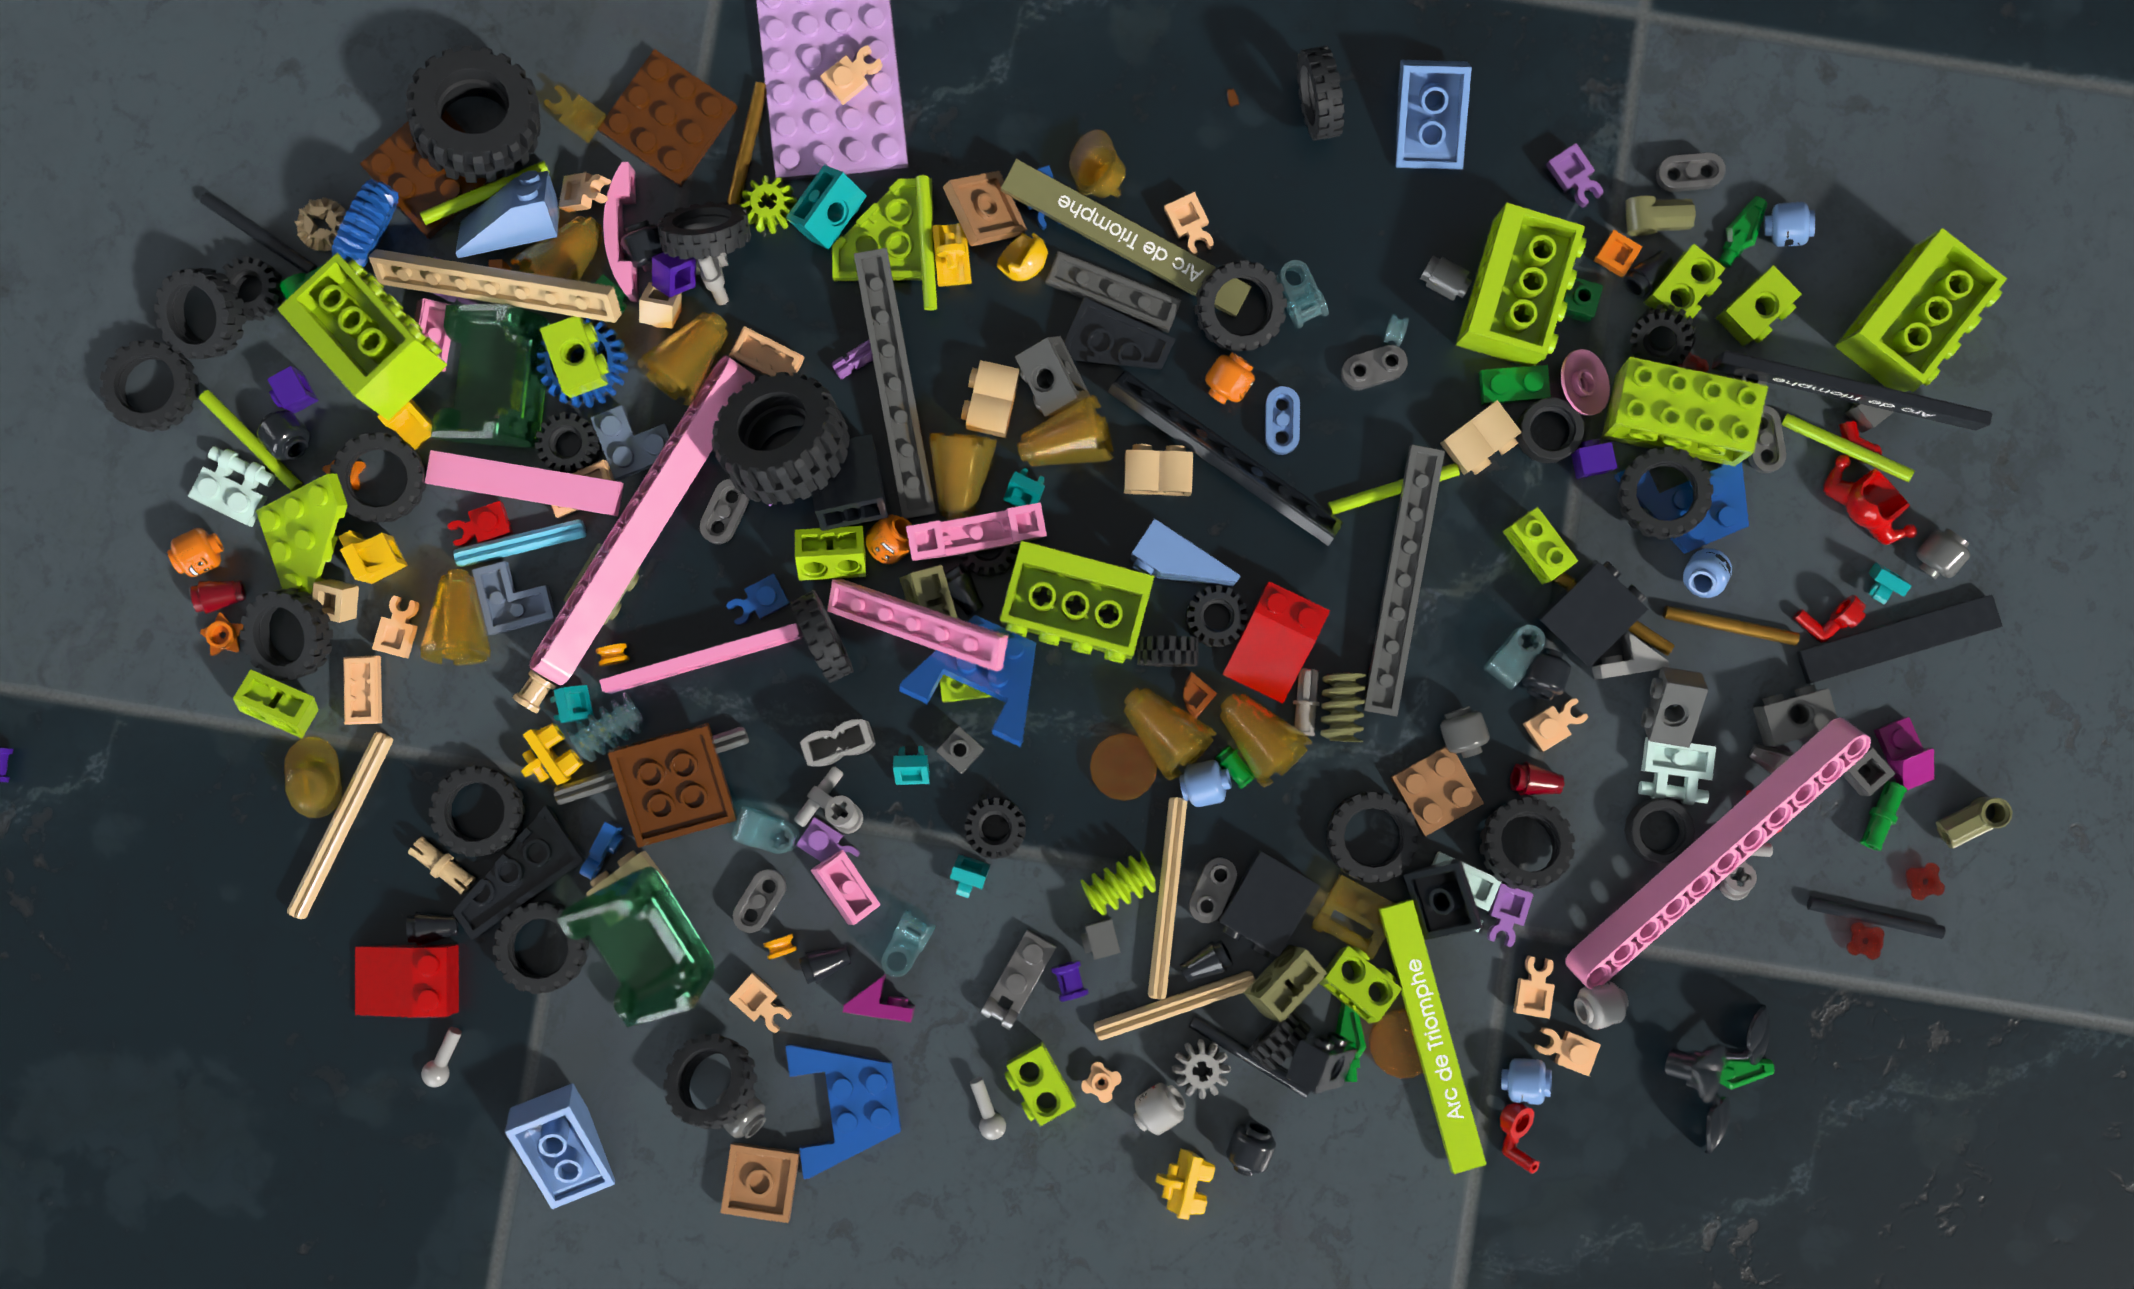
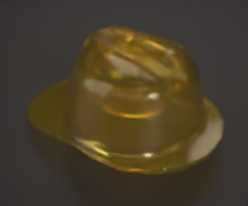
M1094 130L1088 132L1076 143L1070 157V170L1077 189L1083 195L1091 194L1099 198H1105L1110 195L1119 197L1121 195L1120 185L1124 180L1126 167L1118 157L1111 138L1105 131Z
M307 737L297 741L289 749L285 757V792L291 806L299 814L308 818L326 816L337 808L341 799L342 787L336 751L329 742L321 738Z

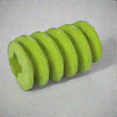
M1140 851V862L1133 856H1128V868L1119 861L1116 862L1115 874L1105 867L1103 869V880L1095 873L1091 874L1092 885L1090 886L1083 879H1080L1093 909H1096L1102 916L1107 915L1106 904H1109L1114 910L1119 909L1118 898H1121L1126 904H1130L1131 892L1140 899L1143 898V886H1146L1152 893L1156 892L1155 878L1142 851Z

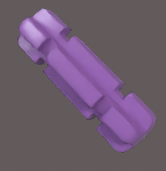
M870 340L849 351L847 357L843 358L841 356L832 362V367L839 378H845L852 373V369L856 368L858 370L873 360Z

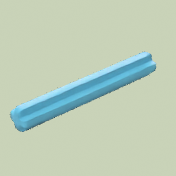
M580 519L455 549L453 551L454 560L459 567L474 565L584 538L586 536V528L584 522Z

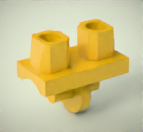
M960 223L932 225L938 287L972 284L968 241Z
M552 723L539 730L530 729L523 734L538 757H535L531 749L522 754L528 763L521 770L525 777L535 774L539 781L543 782L549 778L543 769L545 767L556 785H564L573 780L571 775L583 765V762L573 749L568 750L560 757L556 755L552 747L565 739L557 724Z
M1180 1148L1177 1164L1170 1163L1167 1174L1158 1173L1156 1175L1155 1181L1164 1185L1162 1198L1168 1199L1166 1209L1176 1213L1178 1218L1187 1220L1190 1214H1204L1207 1197L1201 1192H1195L1197 1181L1210 1182L1213 1179L1215 1165L1190 1150Z

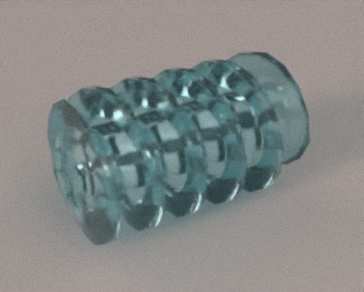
M626 692L622 694L625 704L620 705L614 699L611 700L612 712L607 711L602 706L599 708L601 715L599 720L590 713L587 715L589 726L586 727L578 720L576 722L577 733L567 728V733L574 747L589 762L596 760V751L601 755H605L608 753V745L617 748L620 745L619 737L625 741L630 740L632 737L631 730L637 734L643 732V717L634 701Z

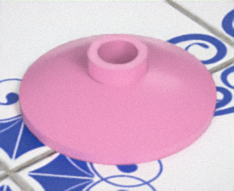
M1579 349L1569 353L1561 369V383L1564 394L1570 405L1577 412L1587 416L1598 414L1606 407L1609 400L1610 383L1607 371L1601 360L1591 351Z

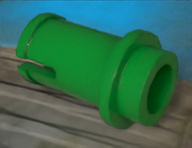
M1228 745L1215 756V759L1220 767L1228 769L1230 777L1242 789L1257 774L1237 754L1239 750L1237 748L1233 749Z

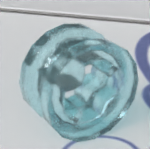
M1392 313L1383 342L1388 343L1392 340L1396 346L1400 347L1409 318L1398 319L1397 314Z

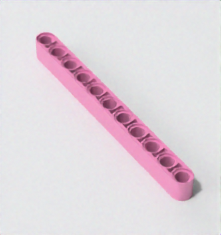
M724 356L716 363L531 658L529 667L533 671L558 685H563L573 674L713 450L712 430L714 422L719 421L717 415L721 407L727 406L728 398L734 392L737 394L743 390L742 386L749 381L751 384L754 383L755 375L730 357Z
M1836 718L1828 723L1573 948L1566 958V966L1589 989L1608 982L1860 760L1870 747V738L1844 718Z

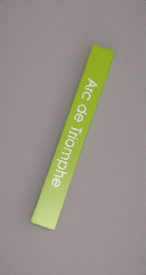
M1409 899L1378 908L1398 983L1402 988V997L1450 1170L1453 1174L1487 1165L1414 902Z

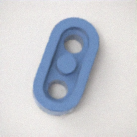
M1281 386L1273 389L1265 402V443L1273 453L1285 455L1292 452L1299 442L1300 400L1298 394L1293 389ZM1284 400L1288 408L1281 411L1276 407V402ZM1284 433L1287 436V442L1284 444L1278 443L1275 438L1276 434Z

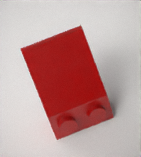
M1268 581L1247 621L1246 628L1242 632L1222 675L1283 704L1315 644L1330 610Z
M459 944L355 947V1015L447 1017L459 1012Z

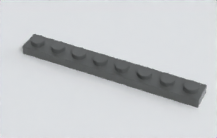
M887 248L854 253L902 517L910 519L936 514Z
M1417 445L1409 446L1364 696L1363 711L1391 716L1398 715L1445 454L1444 450Z

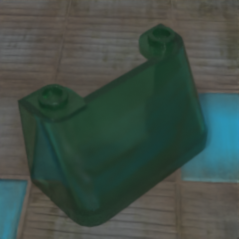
M511 304L446 305L444 329L450 340L461 344L454 408H440L437 410L432 422L431 438L443 441L517 448H532L535 446V443H538L539 439L535 436L537 431L541 432L540 425L542 424L546 386L540 381L545 374L537 371V366L545 363V361L537 358V353L547 351L541 345V340L544 339L540 328L550 325L545 317Z
M653 867L641 868L568 906L557 918L563 932L569 938L580 940L589 934L621 985L615 994L614 1009L627 1028L693 1009L713 977L714 963L710 953L661 875Z

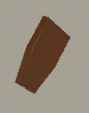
M1234 89L1227 90L1229 106L1238 105L1239 100Z

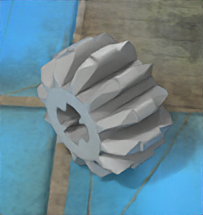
M1198 1039V1050L1195 1051L1189 1042L1186 1043L1184 1046L1189 1055L1185 1056L1180 1052H1177L1175 1055L1176 1059L1184 1063V1065L1172 1067L1173 1073L1183 1074L1176 1080L1177 1086L1180 1087L1189 1083L1185 1091L1188 1096H1191L1195 1089L1198 1088L1200 1099H1205L1206 1088H1210L1214 1096L1218 1095V1089L1214 1084L1216 1082L1223 1086L1228 1084L1227 1079L1219 1074L1231 1072L1230 1065L1220 1064L1226 1060L1227 1054L1220 1052L1215 1055L1218 1048L1215 1042L1209 1045L1207 1051L1205 1050L1203 1039ZM1200 1061H1204L1206 1066L1210 1068L1209 1073L1205 1071L1206 1075L1203 1077H1199L1197 1072L1193 1070L1194 1066L1198 1067L1197 1063Z

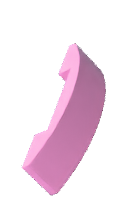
M621 162L611 181L607 193L608 201L605 202L603 220L604 243L611 270L619 286L632 302H639L638 269L633 267L632 261H624V252L620 245V238L624 235L623 205L636 204L635 171L629 162Z
M1041 503L1007 508L1006 511L950 521H934L906 526L912 561L977 552L1018 544L1021 541L1027 542L1047 537Z

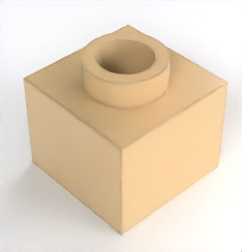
M649 282L639 299V323L650 324L657 328L666 327L672 329L681 312V293L669 298Z
M334 579L314 582L312 599L314 601L318 600L322 604V611L324 614H328L331 621L338 623L355 619L357 616L359 586Z

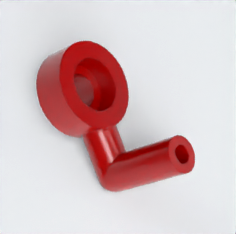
M1856 595L1847 597L1836 607L1831 614L1830 620L1824 626L1819 624L1803 609H1800L1793 616V619L1819 642H1826L1840 628L1843 629L1848 626L1853 628L1857 626L1866 615L1863 612L1866 604Z
M1514 1102L1507 1105L1500 1115L1501 1129L1506 1133L1502 1153L1533 1174L1538 1170L1539 1162L1518 1149L1517 1145L1519 1138L1523 1137L1531 1128L1534 1121V1111L1523 1103Z

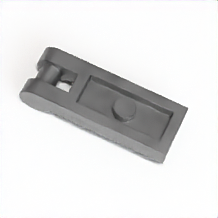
M1027 930L980 1014L987 1018L992 1016L1002 1022L1001 1026L1010 1030L1057 946ZM1002 995L1014 1001L1009 1010L997 1004Z

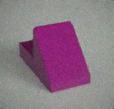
M1903 717L1874 729L1888 765L1896 773L1893 775L1896 783L1909 790L1934 779V749L1922 747L1910 717Z
M884 974L850 999L844 1005L843 1012L911 1023L915 1005L908 1004V998L899 996H888L887 1001L882 1000L886 976Z

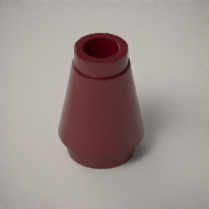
M242 580L199 581L198 585L190 587L191 600L196 612L204 611L208 614L246 600V592Z
M1524 762L1514 766L1510 785L1511 789L1518 791L1520 795L1561 794L1564 788V776Z

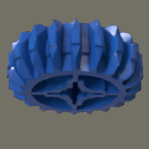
M373 179L366 181L360 191H358L341 222L333 241L332 257L338 253L347 262L353 258L359 266L365 267L369 262L370 254L378 247L398 204V192L383 182Z
M586 318V319H585L586 323L591 322V323L593 324V326H594V320H593V319H589V318ZM599 321L594 326L598 336V342H595L594 345L598 355L602 354L605 349L607 352V364L610 373L605 374L608 381L606 386L569 398L561 390L548 350L537 353V358L545 361V363L537 366V371L545 374L540 380L541 383L545 386L551 385L548 393L552 396L559 395V401L563 404H566L571 399L572 406L579 408L583 400L585 405L590 408L593 407L594 397L603 404L606 402L604 396L606 391L612 396L617 394L616 390L612 388L614 383L618 385L624 384V380L618 376V373L628 372V367L620 364V362L628 359V354L620 351L625 344L621 339L615 340L617 332L613 329L606 331V324L602 321ZM541 340V345L546 348L544 340ZM583 348L573 351L571 362H578V359L573 355L574 353L580 358L584 357L585 351Z

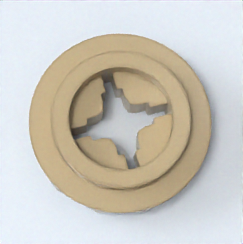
M324 197L318 200H309V204L299 209L298 220L294 221L297 226V236L311 249L317 251L332 250L333 241L346 215V210L338 202ZM327 216L325 221L332 228V231L323 228L316 231L318 226L312 219L315 217L316 219L323 220Z

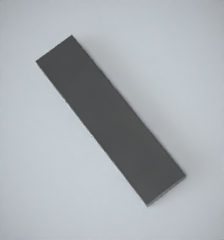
M1059 251L1046 279V284L1082 299L1084 297L1120 314L1169 333L1181 303L1180 299Z

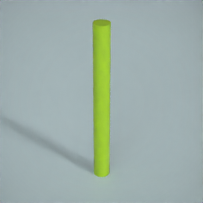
M543 160L508 177H503L422 211L420 215L425 225L489 199L522 173L527 171H537L538 173L548 171L549 173V170Z
M920 175L916 176L923 302L924 310H936L937 295L929 176Z
M210 390L204 391L199 396V400L292 492L302 486V482L280 460L275 459L258 438Z
M1787 413L1781 424L1788 429L1906 482L1910 481L1915 470L1791 414Z
M1456 463L1442 467L1440 481L1460 475ZM1403 479L1328 502L1329 510L1334 515L1401 494Z

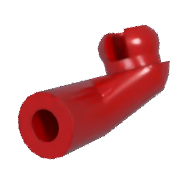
M1856 421L1839 424L1842 438L1882 455L1879 445L1860 438Z

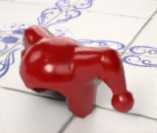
M1844 454L1837 456L1835 466L1824 482V493L1845 505L1851 519L1858 525L1867 528L1875 540L1883 545L1892 544L1904 537H1915L1917 535V528L1912 524H1907L1903 529L1892 528V522L1910 506L1894 485L1877 468H1874L1856 482L1843 481V471L1850 466L1851 459Z

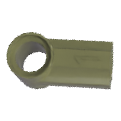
M1637 196L1625 200L1627 235L1646 236L1657 231L1690 230L1694 227L1696 211L1692 199L1656 200L1654 196Z
M1978 797L1970 805L1936 822L1937 831L1948 847L1953 849L1993 828L2005 827L2012 819V808L2002 798ZM1992 804L1995 808V815L1989 821L1986 818L1985 811L1987 806Z

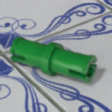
M1892 781L1884 783L1885 786L1876 807H1871L1869 811L1870 821L1859 842L1872 850H1882V845L1891 825H1895L1898 820L1896 813L1904 794L1907 792L1906 787Z

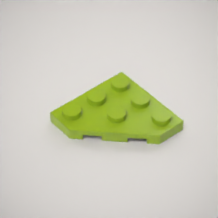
M929 178L931 218L933 225V182L932 178ZM898 179L889 188V191L877 203H874L844 236H841L832 245V278L834 281H858L854 253L887 248L893 280H922L916 179Z
M326 474L256 510L282 589L296 588L299 589V592L305 591L313 595V583L324 580L321 578L325 562L331 561L338 536L334 534L339 518H344L348 506L337 474Z

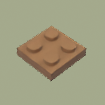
M1000 171L949 180L943 186L970 246L1017 237L1027 230L1012 197L1000 191L1004 183Z
M1446 746L1390 777L1406 807L1414 815V821L1423 836L1431 834L1484 804L1458 756L1450 753Z
M733 1142L730 1147L720 1213L789 1223L800 1152Z

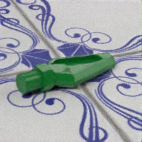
M1755 196L1726 228L1727 241L1723 246V254L1718 261L1719 264L1730 268L1735 258H1739L1744 249L1755 245L1768 204L1765 199Z
M1341 1002L1336 1033L1347 1038V1044L1357 1049L1344 1082H1357V1068H1360L1359 1058L1366 1049V1043L1359 1015Z
M1750 1058L1726 1059L1720 1076V1084L1731 1090L1774 1074V1064L1771 1059H1761L1756 1065L1750 1064Z

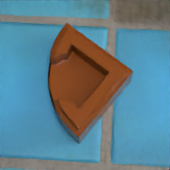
M1191 672L1184 684L1183 699L1188 712L1196 719L1217 693Z

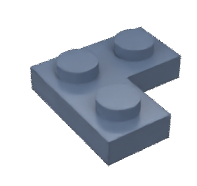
M622 405L590 417L613 477L617 481L651 468L671 436L665 423L635 435L625 408Z
M503 561L472 570L488 635L492 636L557 618L549 586L543 585L516 593L508 562Z

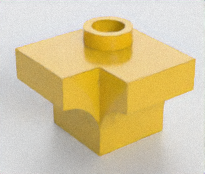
M351 530L338 536L344 547L340 551L355 580L373 584L408 566L393 536L380 533L372 538L365 539L362 534Z

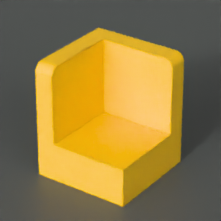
M412 399L389 421L380 414L377 416L386 427L394 430L414 450L439 430Z

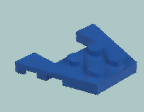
M1742 462L1736 466L1717 463L1719 468L1709 472L1711 476L1709 479L1710 484H1713L1714 490L1711 495L1712 505L1707 511L1705 518L1691 531L1680 537L1670 538L1684 554L1749 526ZM1625 470L1614 475L1618 483ZM1648 470L1641 476L1637 485V499L1640 507H1644L1652 517L1658 520L1670 521L1683 516L1689 510L1693 502V488L1689 480L1659 493Z
M974 615L968 623L1008 636L1002 669L994 671L936 650L901 682L899 690L928 704L942 676L946 675L999 699L1006 704L992 729V734L1020 747L1023 743L1036 642Z
M787 1044L785 1046L790 1077L825 1072L834 1141L805 1145L799 1148L803 1179H809L901 1132L894 1071L891 1061L852 1054L846 1055L819 1048L802 1047L797 1044Z

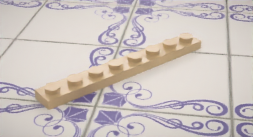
M375 249L369 256L377 281L382 285L614 323L621 316L613 286Z

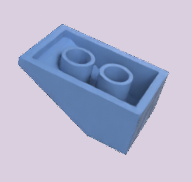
M1401 60L1398 89L1396 167L1463 169L1472 70L1468 62Z
M527 171L522 173L465 217L460 223L455 252L457 258L557 237L560 208L548 171L539 173L537 171Z
M1156 519L1153 520L1133 550L1130 558L1134 562L1132 568L1135 571L1153 575L1158 579L1215 586L1222 585L1223 587L1232 588L1240 578L1239 574Z
M573 1083L510 1108L505 1133L552 1209L615 1185V1178L589 1110Z

